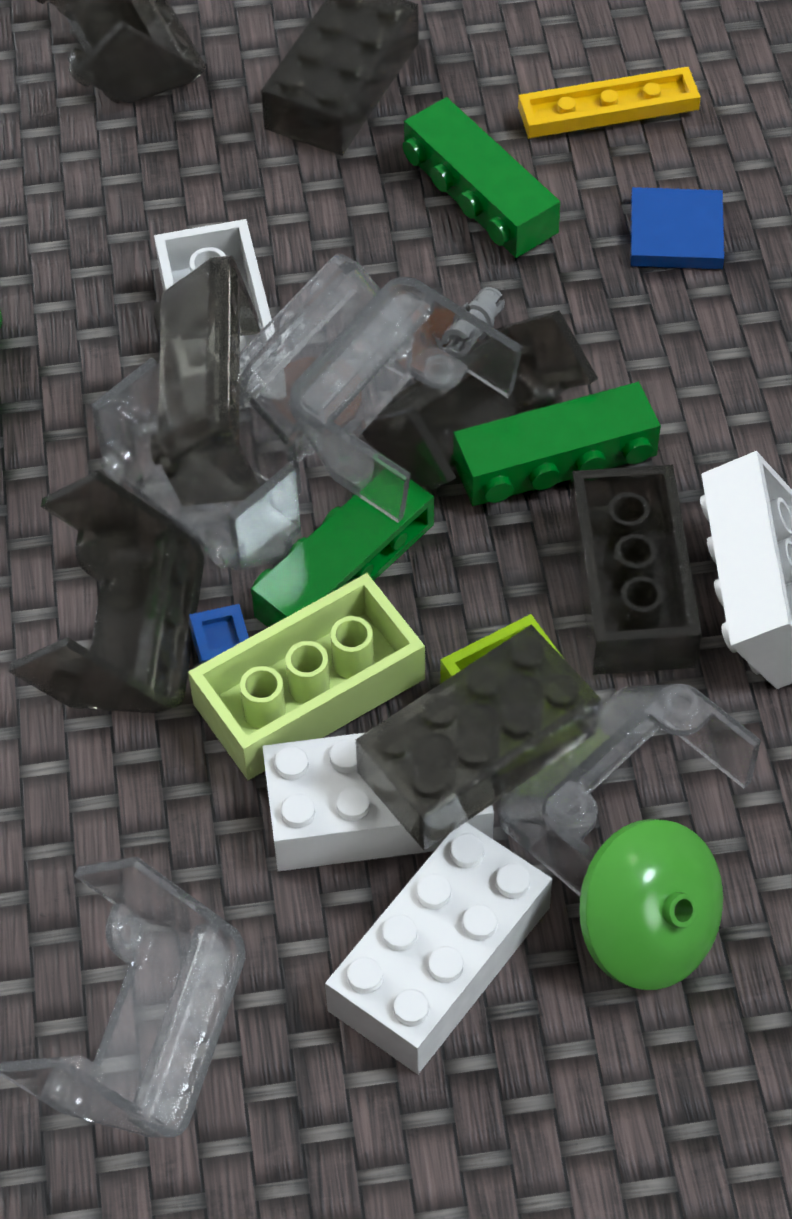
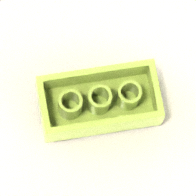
M368 573L188 671L193 704L247 780H250L265 771L263 745L323 738L425 680V645Z

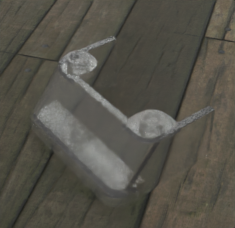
M341 253L333 256L235 357L226 374L225 392L234 462L294 498H297L302 492L299 463L306 455L314 454L324 438L322 411L371 360L404 379L410 374V344L412 336L409 323L358 262Z
M411 277L395 278L389 281L294 382L290 391V411L330 476L337 483L399 523L405 514L411 473L358 437L413 377L428 387L447 389L456 385L468 372L508 398L513 392L523 346L421 281Z
M153 358L148 359L91 404L100 450L103 456L100 459V464L104 472L116 483L123 481L202 545L210 559L220 568L225 569L229 567L238 571L280 563L288 556L292 546L302 538L295 468L289 464L285 465L254 492L169 426L159 365Z
M685 684L625 686L617 690L504 793L500 801V824L512 839L580 896L587 869L596 854L595 851L582 841L593 830L597 821L598 808L595 799L590 793L655 732L661 728L671 735L679 736L743 789L752 781L761 740L692 686Z
M139 857L78 866L74 877L113 904L106 923L107 943L111 951L129 965L94 1062L82 1056L1 1062L0 1075L62 1114L150 1138L179 1136L186 1130L191 1121L244 966L246 951L243 938L235 927Z

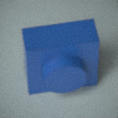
M239 604L189 614L188 623L200 665L249 638Z

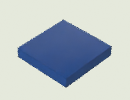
M632 187L630 266L723 269V190Z

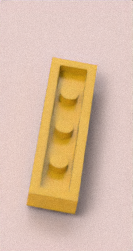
M682 67L518 95V109L528 138H535L699 110L701 96L689 67Z

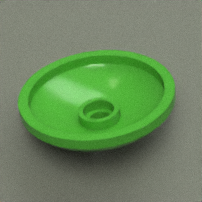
M646 819L630 823L616 831L603 843L593 857L584 877L580 895L581 930L587 949L595 963L613 980L637 989H663L685 979L702 963L716 939L723 911L721 875L715 858L705 842L691 829L682 824L660 819Z

